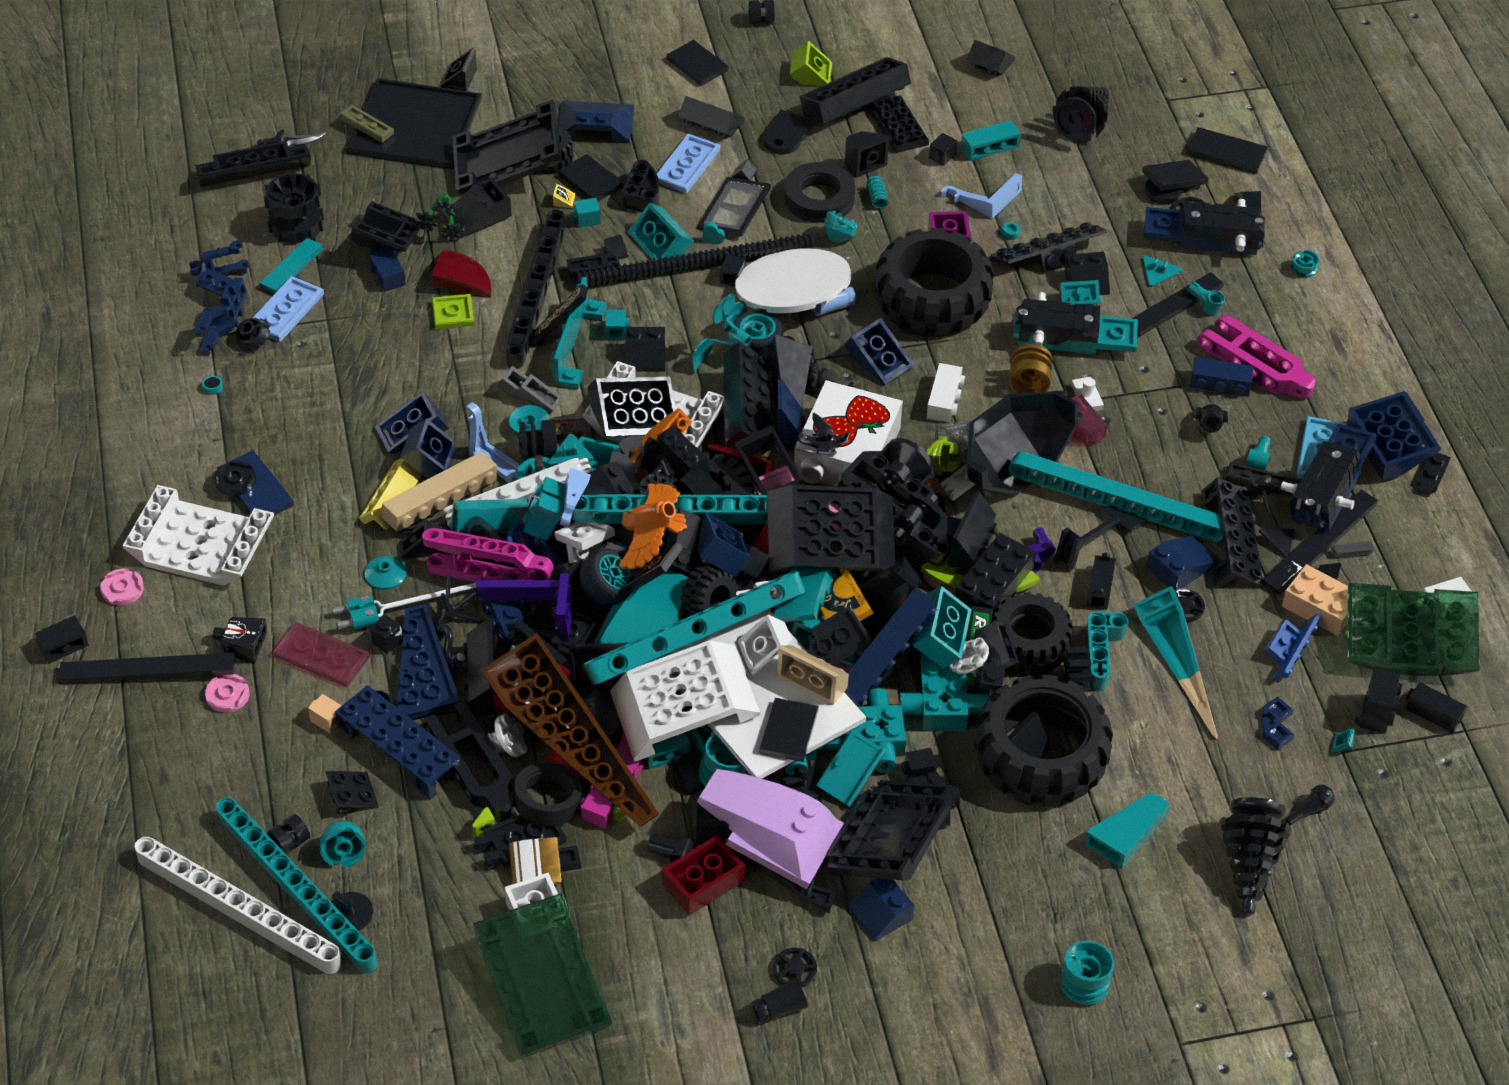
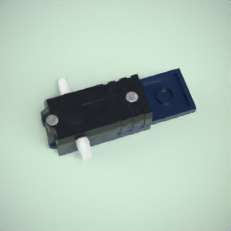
M1239 199L1237 206L1210 205V203L1201 204V202L1191 203V201H1186L1184 211L1146 207L1144 238L1181 242L1182 248L1257 255V250L1263 247L1265 218L1260 213V208L1246 207L1244 199Z
M1337 424L1328 442L1323 441L1301 482L1299 484H1291L1283 481L1281 484V490L1293 494L1290 501L1291 520L1298 524L1305 523L1309 527L1314 526L1316 529L1330 530L1342 507L1353 509L1354 501L1347 498L1361 474V466L1376 441V433Z

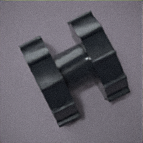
M292 171L281 176L275 175V179L268 185H264L266 193L264 203L265 208H269L270 218L267 221L269 233H273L278 238V242L284 241L297 245V243L303 242L306 238L313 240L320 231H323V208H319L320 185L310 178V174L303 175Z

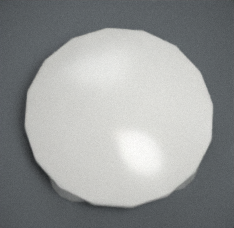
M981 637L966 641L962 659L949 665L950 668L958 674H967L975 671L986 661L989 654L988 645Z

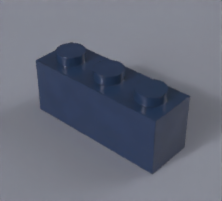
M1194 357L1190 387L1249 396L1254 366Z

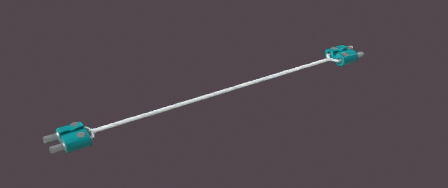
M472 583L451 588L450 594L476 588V585ZM446 590L388 604H381L379 601L373 600L372 595H363L362 597L346 600V605L332 609L334 615L349 612L350 619L337 622L338 629L353 626L354 630L375 624L379 617L383 615L385 609L440 597L442 593H446ZM374 604H377L379 607H381L380 614L377 613V609Z

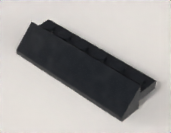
M286 141L215 154L212 155L213 162L195 165L200 187L309 166L311 165V154L308 146L305 144L288 147Z

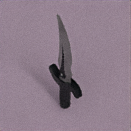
M281 130L277 133L276 138L259 139L257 144L262 146L286 141L288 146L290 144H304L319 139L326 132L311 135H290L281 138L285 134L284 130Z

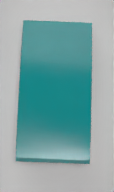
M793 568L791 572L798 571L806 591L776 605L774 617L783 622L817 619L818 609L823 607L825 595L830 593L834 570Z

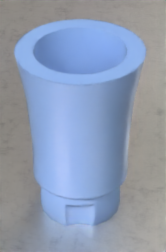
M847 287L845 291L838 293L837 298L827 304L824 302L816 304V308L812 309L814 314L821 316L825 313L854 305L856 301L854 289Z

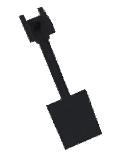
M1112 505L1106 506L1103 511L1112 518L1080 537L1068 527L1062 530L1054 561L1056 563L1060 560L1067 565L1066 571L1071 572L1075 569L1079 551L1084 545L1118 524L1123 525L1131 532L1148 520L1138 516L1136 513H1129Z

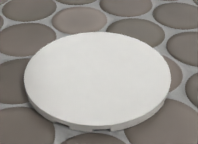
M792 249L780 251L779 253L776 252L752 262L744 268L739 278L736 279L735 287L738 298L753 309H766L769 313H793L816 308V304L822 302L827 304L837 298L838 293L845 291L849 286L851 271L847 261L835 253L820 249Z

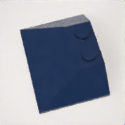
M562 101L558 128L561 127L564 131H568L569 135L572 136V141H575L577 130L611 131L612 143L630 144L634 104Z

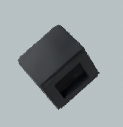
M621 235L604 239V250L606 253L617 255L618 259L628 257V252Z
M1342 564L1319 565L1318 571L1337 580Z

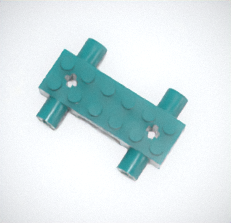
M918 650V657L921 663V693H900V705H902L903 715L911 714L922 717V731H966L968 717L980 714L983 705L989 701V694L967 693L966 674L955 673L950 666L941 668Z
M876 688L867 692L869 695L866 699L867 706L858 707L866 716V722L853 728V730L886 749L885 754L875 769L879 773H890L897 766L896 757L905 756L906 735L902 705H889L887 691ZM851 730L806 754L804 762L793 761L786 765V774L789 776L798 774L801 765L807 767V761L817 760V750L840 749Z

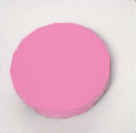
M125 568L108 573L100 584V591L104 600L111 605L117 606L129 605L135 602L144 590L143 580L139 573Z
M237 674L223 675V677L219 678L215 677L207 684L205 689L207 704L211 709L223 713L234 712L242 708L248 702L250 696L249 687L245 679Z

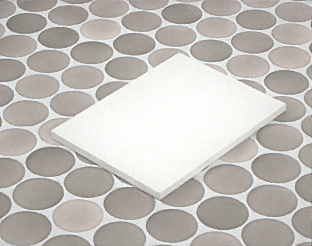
M769 609L655 659L658 660L709 640L735 645L761 715L740 723L735 713L708 723V726L749 774L760 779L794 761L759 754V748L775 698L819 706L806 754L866 722V716L845 693L833 705L778 677V654L754 675L750 674L737 641L766 615L774 617V614ZM790 633L792 639L787 645H793L799 649H803L806 651V649ZM674 672L669 677L676 678L680 673ZM679 689V692L684 694L686 689Z

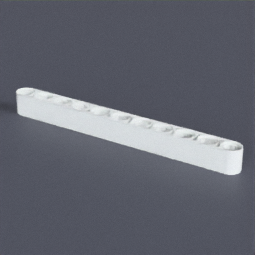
M142 837L136 841L135 850L139 863L145 868L322 972L333 974L340 970L342 964L339 949L335 944L153 838Z

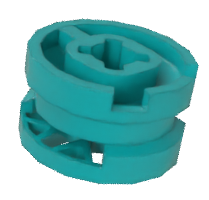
M1306 249L1303 252L1300 250L1295 252L1291 264L1292 272L1302 278L1315 276L1319 265L1318 255Z

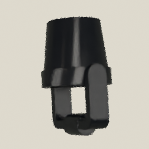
M1208 404L1203 408L1196 407L1195 419L1199 418L1201 426L1207 432L1214 433L1221 429L1223 423L1228 422V412L1218 405Z

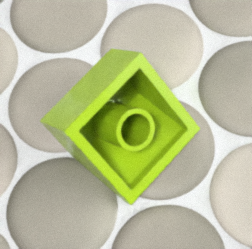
M807 41L793 51L790 75L794 80H797L801 85L819 87L830 82L832 61L812 43Z

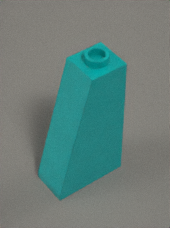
M526 499L453 501L450 531L468 534L467 523L469 519L479 516L501 534L508 533L511 526L523 520L525 513L529 511V508H526L528 502ZM474 527L472 530L478 532L481 531L482 528Z
M1150 792L1090 828L1086 834L1085 845L1120 868H1123L1168 816L1170 803L1163 797Z

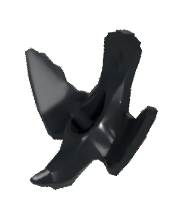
M815 412L812 413L813 425L816 427L817 436L811 437L800 432L796 436L798 442L818 449L816 454H837L834 447L845 444L848 441L849 432L838 436L834 435V430L821 416Z

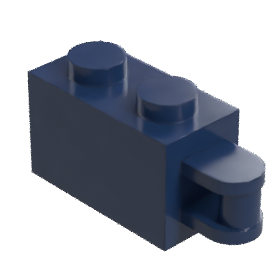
M371 248L368 268L371 273L375 274L376 284L381 285L384 292L406 286L404 270L394 252Z

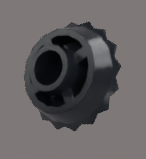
M262 318L245 319L237 327L236 344L244 351L258 349L268 339L270 325Z

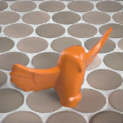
M648 484L649 495L645 504L624 512L622 525L626 529L634 531V536L627 554L619 563L621 569L628 568L633 570L635 568H642L646 562L648 563L652 560L653 556H657L659 554V547L662 545L661 538L664 536L666 528L675 534L681 533L687 528L684 514H676L674 504L678 501L677 498L680 492L676 491L672 486Z

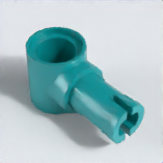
M1194 281L1189 286L1187 292L1200 300L1206 314L1210 316L1219 314L1225 300L1224 295L1216 290L1207 291Z
M1261 436L1257 446L1254 449H1250L1246 462L1247 466L1263 470L1267 469L1270 459L1268 449L1271 440L1269 437Z

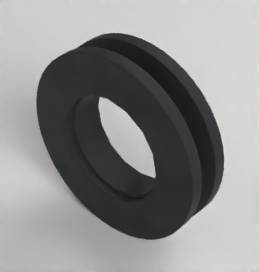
M826 162L803 164L792 170L785 180V205L792 214L800 219L824 223L828 211H835L836 214L842 213V217H844L854 206V179L845 169ZM812 185H825L836 190L838 194L826 200H816L804 195L802 190Z

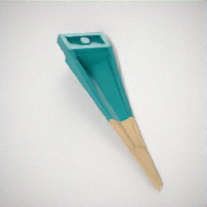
M1170 586L1133 605L1144 628L1211 734L1217 739V732L1184 611L1175 590Z

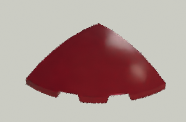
M443 250L432 274L433 287L452 288L453 294H471V296L491 298L490 277L480 263L456 251Z

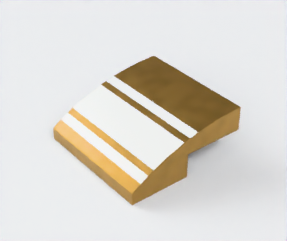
M557 837L530 839L508 844L512 885L545 873H549L553 884H560L562 882Z

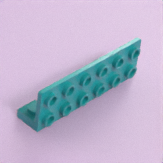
M587 277L582 278L581 284H577L576 290L582 284L587 287ZM588 292L586 300L566 318L567 323L563 324L561 330L562 337L557 340V351L552 354L551 363L554 364L552 377L555 378V386L578 390L581 384L583 370L566 368L583 318L602 321L607 309V302L588 299Z

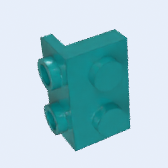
M1099 280L1059 283L1060 302L1071 303V305L1086 304L1092 307L1097 306V303H1102L1099 293Z

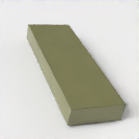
M350 105L340 113L341 120L381 143L394 134L392 127L353 105Z

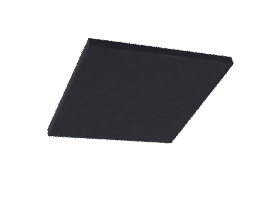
M377 78L363 111L392 127L394 134L381 143L355 128L347 145L346 153L454 170L452 136L470 130L482 100V93Z

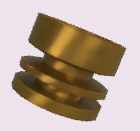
M1026 344L1016 348L1012 353L1009 385L1017 394L1047 392L1049 390L1053 357L1045 347L1036 344Z

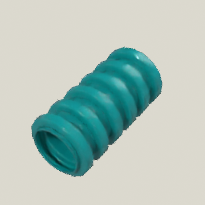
M872 176L866 182L872 204L876 209L885 208L889 203L883 180L879 176Z

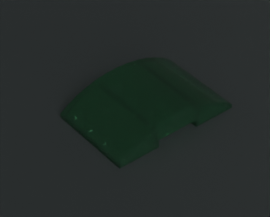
M1348 583L1347 661L1372 670L1377 668L1400 675L1448 676L1479 671L1478 592L1434 589V592L1431 593L1391 590L1390 585Z

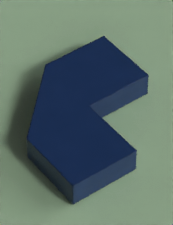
M1279 697L1265 705L1261 712L1262 737L1277 750H1280L1294 739V734L1281 724L1293 714V709Z

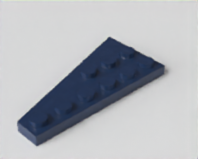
M426 604L405 609L397 708L413 719L452 709L453 705L460 702Z

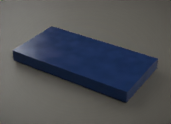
M253 450L231 460L246 462L255 470V486L249 492L237 496L250 514L256 508L272 512L276 515L294 506L293 499Z

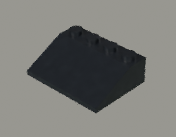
M670 377L596 378L587 387L590 406L604 437L645 436L657 423L676 410Z
M678 508L677 514H684L687 528L678 534L670 531L665 549L675 543H679L683 549L668 569L690 577V573L692 571L695 572L698 567L707 566L718 569L717 566L713 564L707 565L700 559L697 547L702 518L682 508ZM742 537L745 544L752 546V541ZM739 574L736 577L733 576V579L736 581L735 586L740 591L747 584L748 579Z

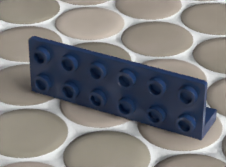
M369 686L364 687L335 711L338 728L352 739L359 733L409 771L413 775L414 788L429 800L437 795L435 781L460 761V757Z

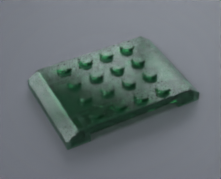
M563 892L473 923L479 948L521 1058L612 1025L606 1004L601 999L570 918L571 913Z

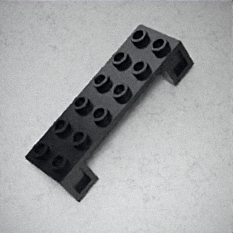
M1217 477L1201 490L1203 506L1210 509L1216 503L1219 505L1226 559L1213 569L1215 586L1223 588L1236 577L1261 588L1264 584L1250 496L1247 490Z

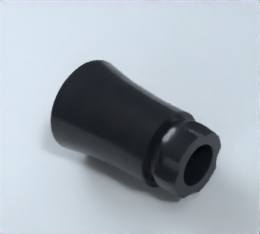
M795 977L751 1002L754 1013L760 1023L768 1019L773 1020L793 1011L808 1008L803 989Z

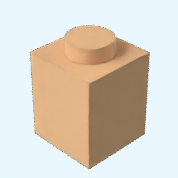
M322 694L317 700L312 701L308 708L310 721L331 734L338 727L335 711L342 705Z

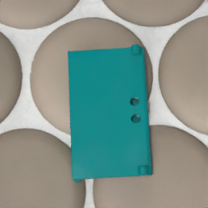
M852 729L816 786L844 803L847 807H850L885 754L886 749Z

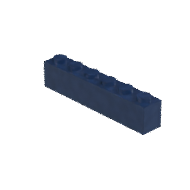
M916 587L849 670L848 687L844 693L855 705L858 703L861 706L869 696L866 694L871 686L874 689L883 679L880 677V674L884 669L889 671L896 663V660L893 659L898 652L904 653L910 645L907 642L912 635L916 637L924 627L921 625L924 619L928 618L930 620L938 610L935 608L937 603Z

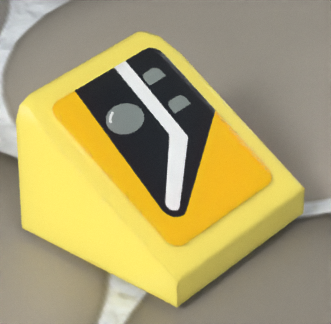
M556 184L553 194V206L572 208L575 193Z

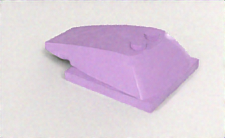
M716 769L697 801L714 817L728 823L732 833L727 840V846L805 889L810 885L829 847L844 824L836 819L826 806L804 793L778 783L733 771Z

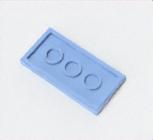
M687 134L657 172L659 184L687 194L718 154L720 145Z
M291 276L253 318H262L267 321V324L270 325L268 337L281 342L324 295V289Z

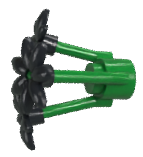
M448 194L438 196L436 203H433L429 213L426 210L423 212V215L419 212L416 213L419 219H416L415 223L421 224L422 230L427 227L429 231H433V227L438 226V223L433 221L435 218L438 219L443 215L444 220L447 222L449 215L447 228H441L440 230L444 233L442 238L449 237L450 241H453L454 237L462 238L460 233L465 231L464 228H459L460 223L454 225L453 216H456V213L453 209L456 207V204H452V199Z

